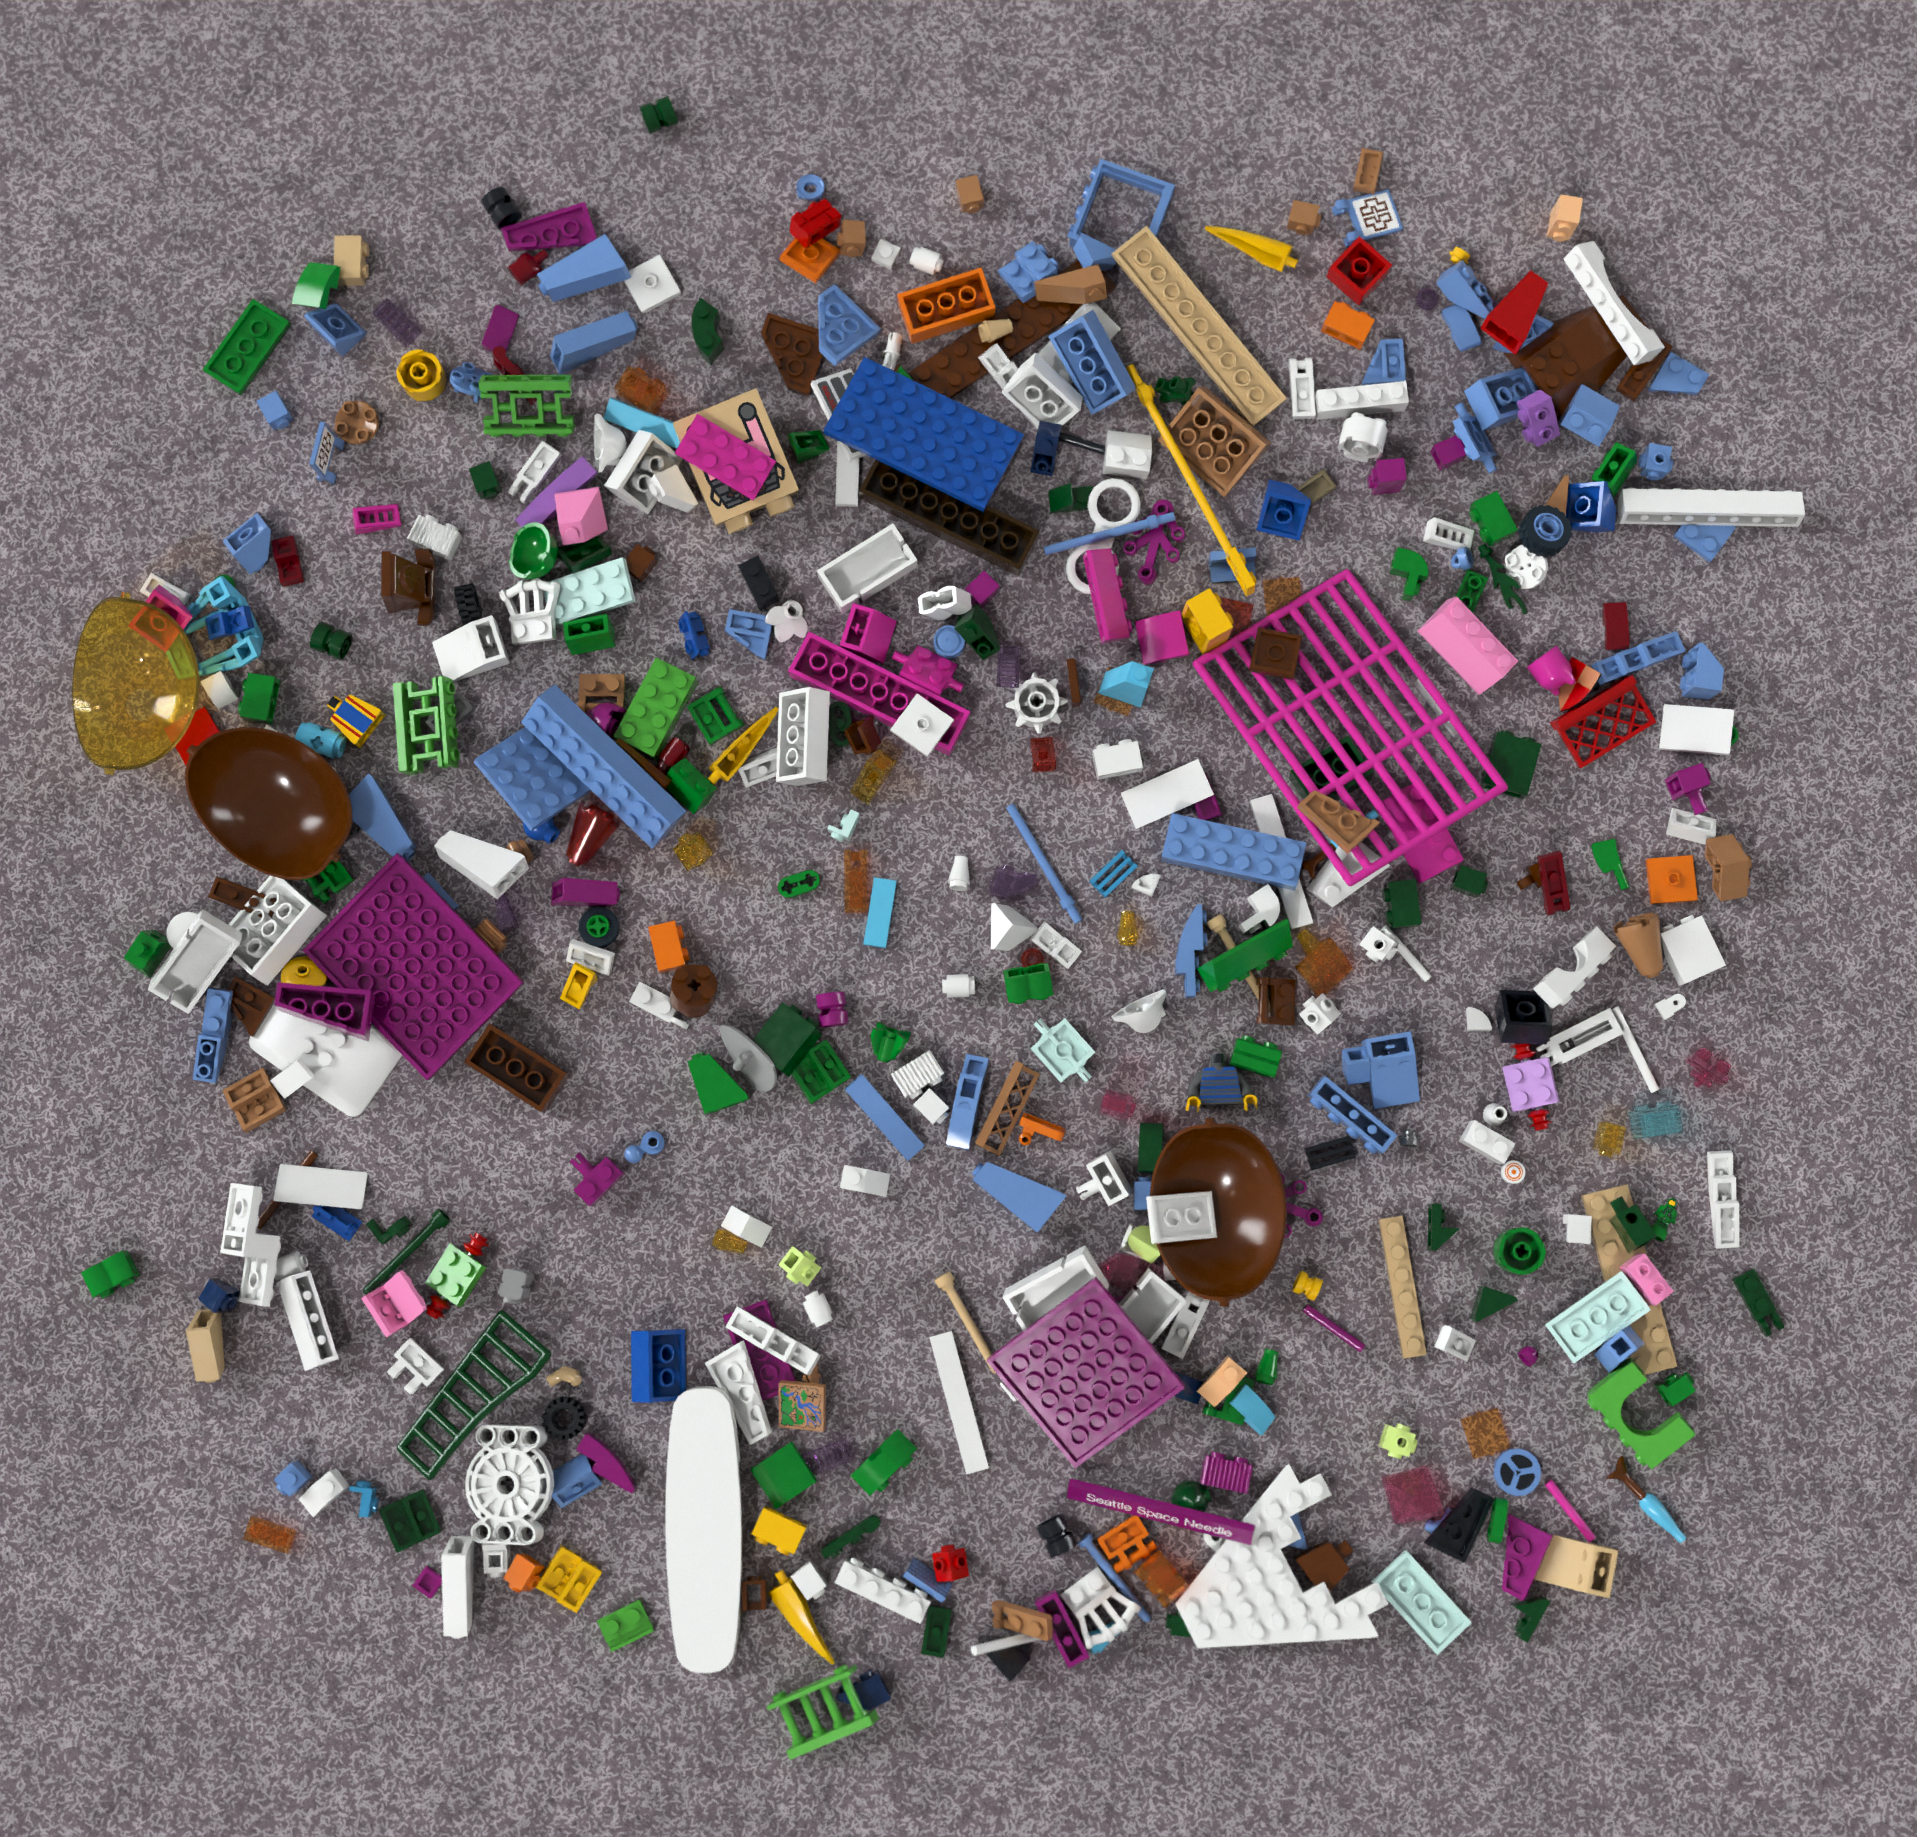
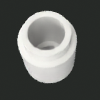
M915 247L910 258V264L915 269L931 275H935L936 272L940 273L944 260L941 259V254L923 247Z
M968 974L947 975V979L942 980L943 993H947V998L969 997V995L975 994L974 976H968Z
M296 1251L277 1258V1274L274 1278L282 1280L291 1275L305 1272L306 1267H308L305 1255Z
M815 1291L805 1296L806 1301L803 1302V1305L811 1323L814 1322L815 1326L819 1327L833 1320L831 1316L833 1312L824 1293L819 1294L818 1291Z

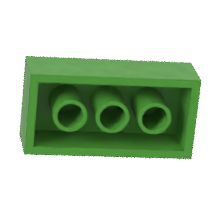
M656 657L613 736L615 740L621 738L635 751L657 762L658 755L663 751L698 685L696 677Z

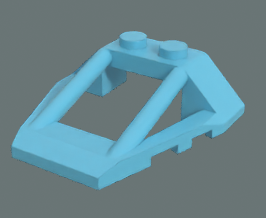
M222 576L203 587L199 592L200 596L194 603L191 602L187 607L193 615L190 622L209 602H211L212 607L220 609L190 624L188 623L167 651L181 680L211 675L219 671L225 672L238 669L255 660L261 654L264 638L252 614L255 628L235 634L238 643L231 646L230 649L201 663L198 662L187 635L206 626L205 618L219 612H229L241 606H249L246 599Z

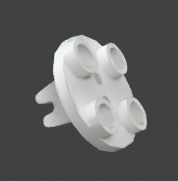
M1519 545L1505 557L1506 574L1514 577L1522 586L1521 589L1534 588L1541 584L1546 577L1548 569L1547 558L1535 556L1526 547L1524 548L1523 545Z

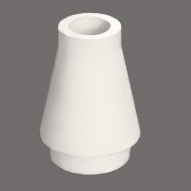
M956 856L954 858V864L948 879L949 888L952 890L966 891L970 885L967 857Z
M1497 1103L1487 1105L1483 1111L1485 1122L1491 1126L1501 1125L1507 1116L1506 1109ZM1496 1111L1500 1112L1499 1118L1495 1114Z

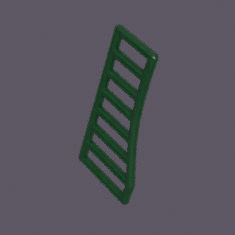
M499 1311L396 1447L397 1451L428 1480H433L476 1426L499 1404L538 1375L551 1358V1351L505 1311ZM502 1322L540 1354V1357L533 1366L529 1365L494 1334ZM489 1341L525 1374L516 1381H511L480 1353L481 1349ZM475 1360L505 1389L495 1397L492 1396L466 1372V1369ZM459 1379L487 1403L477 1413L451 1391ZM444 1398L469 1419L461 1430L437 1410ZM430 1417L453 1437V1440L445 1449L422 1428ZM416 1436L438 1456L430 1468L408 1448Z

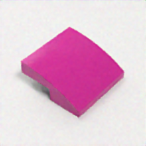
M1180 611L1165 613L1135 622L1143 665L1161 663L1168 659L1189 655Z

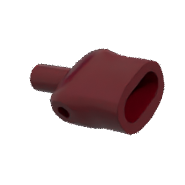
M544 249L534 257L529 253H523L507 268L522 286L530 279L537 277V274L542 271L539 264L547 259L549 255Z

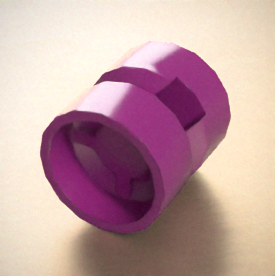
M844 991L816 995L817 1008L821 1010V1013L818 1014L820 1028L849 1024L847 1010L843 1008L846 1005Z

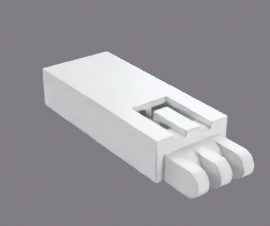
M1608 1008L1548 1038L1546 1045L1542 1044L1535 1049L1537 1052H1541L1546 1048L1547 1053L1541 1055L1540 1058L1550 1057L1552 1060L1550 1061L1551 1066L1557 1063L1561 1065L1624 1033L1611 1008ZM1571 1038L1575 1048L1563 1053L1562 1050L1570 1047L1569 1043L1558 1044Z

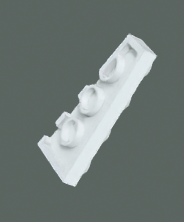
M743 1340L705 1362V1365L718 1388L727 1392L732 1399L736 1421L749 1444L752 1445L771 1434L772 1431Z

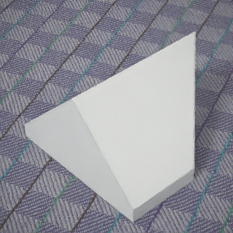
M996 903L991 904V949L1010 951L1038 930L1037 926L1010 906Z

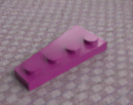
M585 202L501 228L509 252L586 246L597 239Z

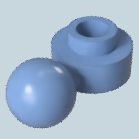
M656 1131L647 1132L641 1140V1145H630L626 1148L624 1153L625 1159L630 1163H637L642 1159L644 1153L649 1155L659 1154L664 1148V1138ZM650 1139H656L657 1145L652 1147L648 1142Z

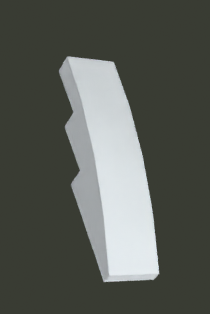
M994 344L978 357L1002 389H1004L1018 370L1014 362H1010L998 344ZM1027 417V419L1036 427V429H1038V426Z
M1730 1150L1707 1152L1708 1186L1715 1248L1739 1247V1202L1736 1200L1733 1152Z
M736 1307L726 1325V1328L792 1365L806 1375L810 1376L821 1357V1354L739 1307Z

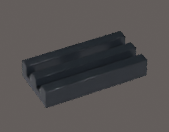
M1349 1136L1304 1148L1311 1171L1356 1158ZM1345 1142L1346 1144L1345 1147L1311 1156L1310 1153L1311 1151ZM1344 1151L1349 1153L1347 1156L1316 1165L1313 1163V1160Z

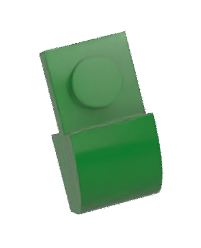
M1397 547L1393 555L1389 574L1406 578L1402 595L1403 600L1411 601L1414 595H1418L1420 582H1424L1428 577V566L1424 558L1417 552Z

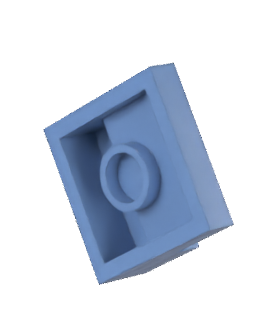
M1033 241L1015 252V260L998 270L999 276L1022 303L1036 295L1034 281L1058 275L1057 270L1059 266L1054 258L1048 259L1045 248L1041 244L1037 246Z

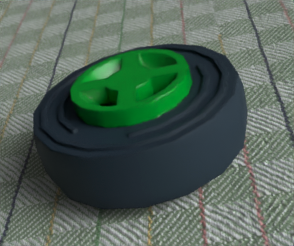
M594 907L588 909L582 915L578 930L581 938L587 944L602 948L616 940L620 924L617 916L611 910L605 907Z

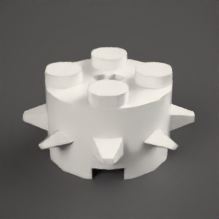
M1033 672L1031 679L1026 680L1024 684L1012 683L1016 691L1015 700L1006 703V707L1015 710L1018 718L1015 726L1027 725L1028 727H1034L1037 734H1040L1043 726H1047L1051 722L1061 723L1057 714L1060 705L1067 703L1068 699L1059 697L1056 689L1057 679L1047 682L1045 679H1039L1036 672ZM1035 699L1039 700V703L1042 702L1039 707L1032 705Z

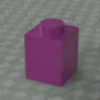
M1456 435L1435 444L1430 451L1439 471L1463 461L1467 456L1464 451L1465 445L1463 441Z
M983 571L965 588V591L971 595V606L977 603L980 608H983L1000 591V586Z

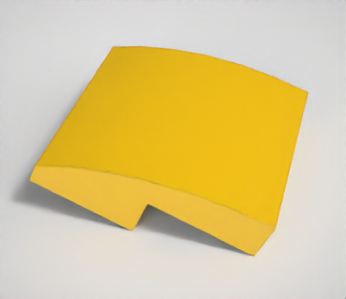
M560 1545L540 1576V1581L536 1588L577 1613L602 1574V1571L570 1549Z

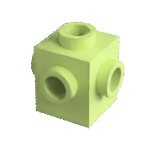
M793 1246L779 1263V1266L788 1272L786 1275L788 1279L795 1284H798L800 1281L807 1287L821 1269L814 1262L817 1259L807 1250L802 1253Z
M1397 1423L1396 1427L1385 1424L1378 1446L1389 1450L1387 1455L1398 1459H1401L1402 1455L1409 1457L1410 1453H1414L1417 1446L1416 1434L1410 1432V1427ZM1401 1438V1443L1397 1444L1398 1439Z

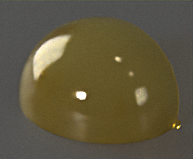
M121 592V595L118 597L105 598L92 610L81 632L73 667L72 707L77 736L88 759L96 766L105 770L104 774L114 775L116 770H130L147 766L169 753L179 743L190 726L199 696L198 663L194 649L184 630L168 613L153 604L132 599L128 592Z

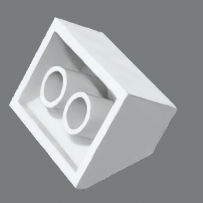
M1037 353L1033 354L1018 368L1002 390V394L1037 426H1039L1040 421L1065 424L1081 410L1083 396Z
M638 430L604 486L618 498L649 514L657 498L650 492L648 481L654 474L676 464L679 466L683 459L675 455V452L653 433Z

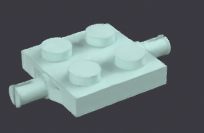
M1041 1018L1038 1020L1039 1024L1037 1021L1033 1024L1043 1035L1030 1049L1060 1083L1075 1073L1085 1083L1093 1077L1083 1066L1095 1051L1065 1018L1051 1028Z

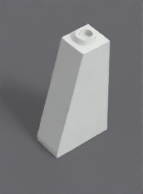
M451 830L445 836L439 838L434 845L440 859L496 899L500 898L529 869L524 855Z
M451 1536L442 1553L444 1636H451L455 1639L468 1636L472 1627L474 1540L472 1536Z

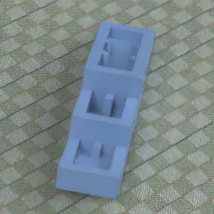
M1677 631L1619 652L1612 657L1597 661L1591 666L1602 674L1598 682L1600 685H1603L1686 651Z
M862 1074L845 1088V1091L907 1161L925 1146Z

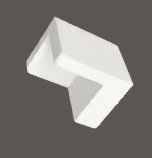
M1563 1214V1224H1567L1566 1241L1568 1243L1590 1244L1592 1216Z

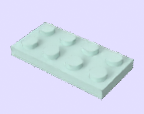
M623 557L552 580L560 583L561 587L554 610L555 627L562 626L563 622L587 618L636 602L627 562ZM543 590L545 602L547 604L549 592Z
M1621 1270L1547 1322L1545 1326L1571 1361L1575 1363L1651 1309Z
M1404 1550L1371 1581L1372 1583H1378L1385 1598L1437 1655L1472 1623L1407 1550Z

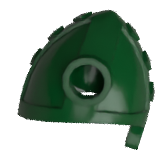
M1183 1480L1174 1489L1171 1502L1174 1505L1205 1512L1212 1499L1209 1490L1199 1482Z

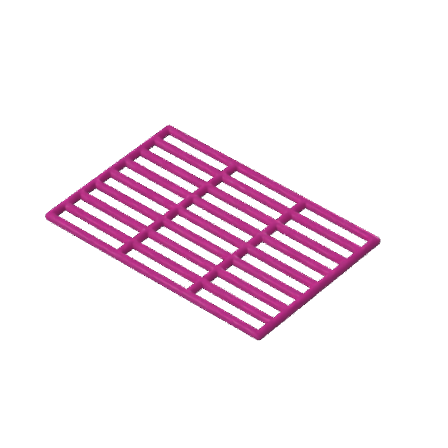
M1349 569L1341 571L1193 661V667L1348 886H1353L1508 789L1504 779ZM1346 579L1391 643L1380 649L1335 587L1337 584ZM1328 591L1373 654L1361 660L1316 598L1317 596ZM1307 602L1310 603L1352 661L1353 666L1342 671L1300 613L1299 607ZM1290 613L1335 677L1324 683L1300 650L1297 661L1316 688L1305 694L1295 679L1283 678L1297 698V700L1286 706L1266 676L1252 672L1279 710L1267 717L1223 653L1234 647L1249 668L1252 657L1241 642L1251 636L1256 639L1258 627L1266 628L1272 625L1275 631L1288 633L1279 619ZM1398 650L1443 714L1432 720L1386 657L1388 654ZM1213 659L1218 662L1259 720L1258 724L1248 729L1204 665ZM1379 661L1424 723L1422 727L1415 731L1412 730L1367 667ZM1360 672L1406 737L1394 743L1352 685L1349 678ZM1339 684L1343 686L1387 747L1378 754L1374 753L1330 692L1331 689ZM1321 695L1364 753L1368 759L1367 761L1356 766L1311 701ZM1301 707L1306 710L1349 772L1337 778L1292 714ZM1283 718L1286 720L1328 779L1329 784L1321 789L1317 788L1273 724ZM1450 721L1496 784L1494 788L1487 792L1483 790L1438 728L1439 726ZM1266 730L1309 793L1315 790L1327 796L1336 791L1348 809L1352 811L1355 809L1365 817L1343 786L1355 779L1401 845L1389 851L1374 829L1368 837L1382 857L1370 863L1357 845L1351 852L1363 869L1351 875L1319 828L1297 809L1299 803L1303 800H1298L1254 736ZM1428 733L1432 734L1475 793L1476 799L1468 804L1465 803L1420 741L1421 737ZM1412 744L1457 806V811L1448 816L1400 750ZM1390 756L1394 757L1436 815L1439 822L1429 828L1381 763ZM1374 767L1420 831L1418 835L1409 840L1363 776L1364 772Z

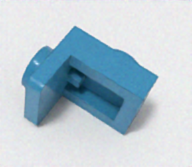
M357 1481L356 1484L349 1486V1491L362 1493L359 1517L368 1518L373 1516V1513L377 1512L379 1498H376L377 1487L371 1486V1482Z

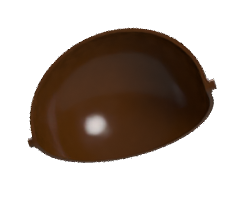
M254 727L224 730L208 737L195 747L192 744L187 749L190 757L185 769V784L192 807L209 833L233 856L262 873L288 880H302L314 877L322 872L332 861L337 863L341 859L342 855L339 852L349 835L352 824L351 801L339 775L316 751L285 734Z
M1205 1118V1123L1190 1126L1179 1131L1165 1145L1154 1168L1150 1196L1212 1191L1217 1238L1156 1244L1167 1268L1186 1290L1200 1298L1217 1301L1220 1303V1307L1229 1306V1301L1242 1298L1256 1290L1274 1268L1285 1236L1286 1198L1276 1162L1267 1147L1257 1136L1241 1126L1217 1123L1215 1118Z

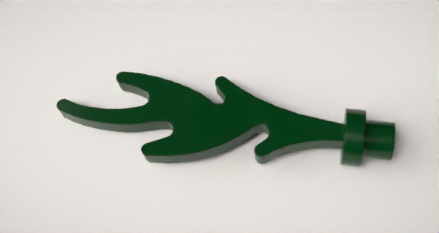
M1486 544L1479 546L1478 550L1481 553L1479 556L1481 559L1486 558L1489 564L1494 588H1498L1500 583L1501 593L1509 609L1513 608L1511 603L1512 597L1521 607L1522 613L1524 615L1527 614V608L1523 600L1512 589L1513 586L1520 589L1522 587L1520 583L1511 575L1499 572L1498 569L1505 568V565L1497 562L1491 556L1493 553L1491 548H1488Z

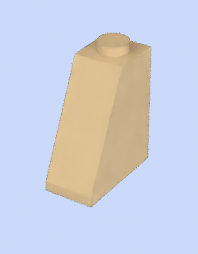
M210 1309L197 1310L186 1330L196 1382L205 1381L210 1383L220 1379L225 1370L221 1313H214Z

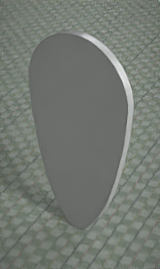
M727 1024L721 1025L719 1031L724 1045L734 1061L733 1069L740 1071L755 1089L762 1092L773 1089L777 1083V1072L770 1057L740 1030Z

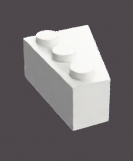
M1362 842L1358 844L1370 863L1381 858ZM1338 846L1335 852L1351 875L1363 869L1352 852L1347 854ZM1328 859L1306 889L1322 902L1334 907L1390 867V865L1387 864L1355 885L1348 886Z

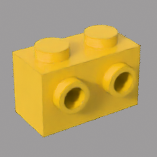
M764 1506L752 1531V1535L756 1536L754 1540L761 1544L768 1545V1543L777 1546L776 1550L782 1554H795L808 1525L768 1506Z

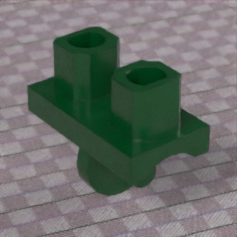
M1175 376L1170 380L1159 378L1155 391L1160 393L1159 401L1162 403L1178 402L1181 405H1185L1194 394L1191 388L1196 384L1197 380L1192 377L1181 378L1179 376Z

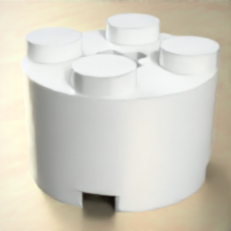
M1352 413L1351 417L1347 418L1343 423L1338 444L1339 452L1342 449L1345 457L1360 462H1368L1369 458H1375L1374 461L1379 460L1382 457L1388 432L1386 421L1379 418L1365 417L1362 413Z

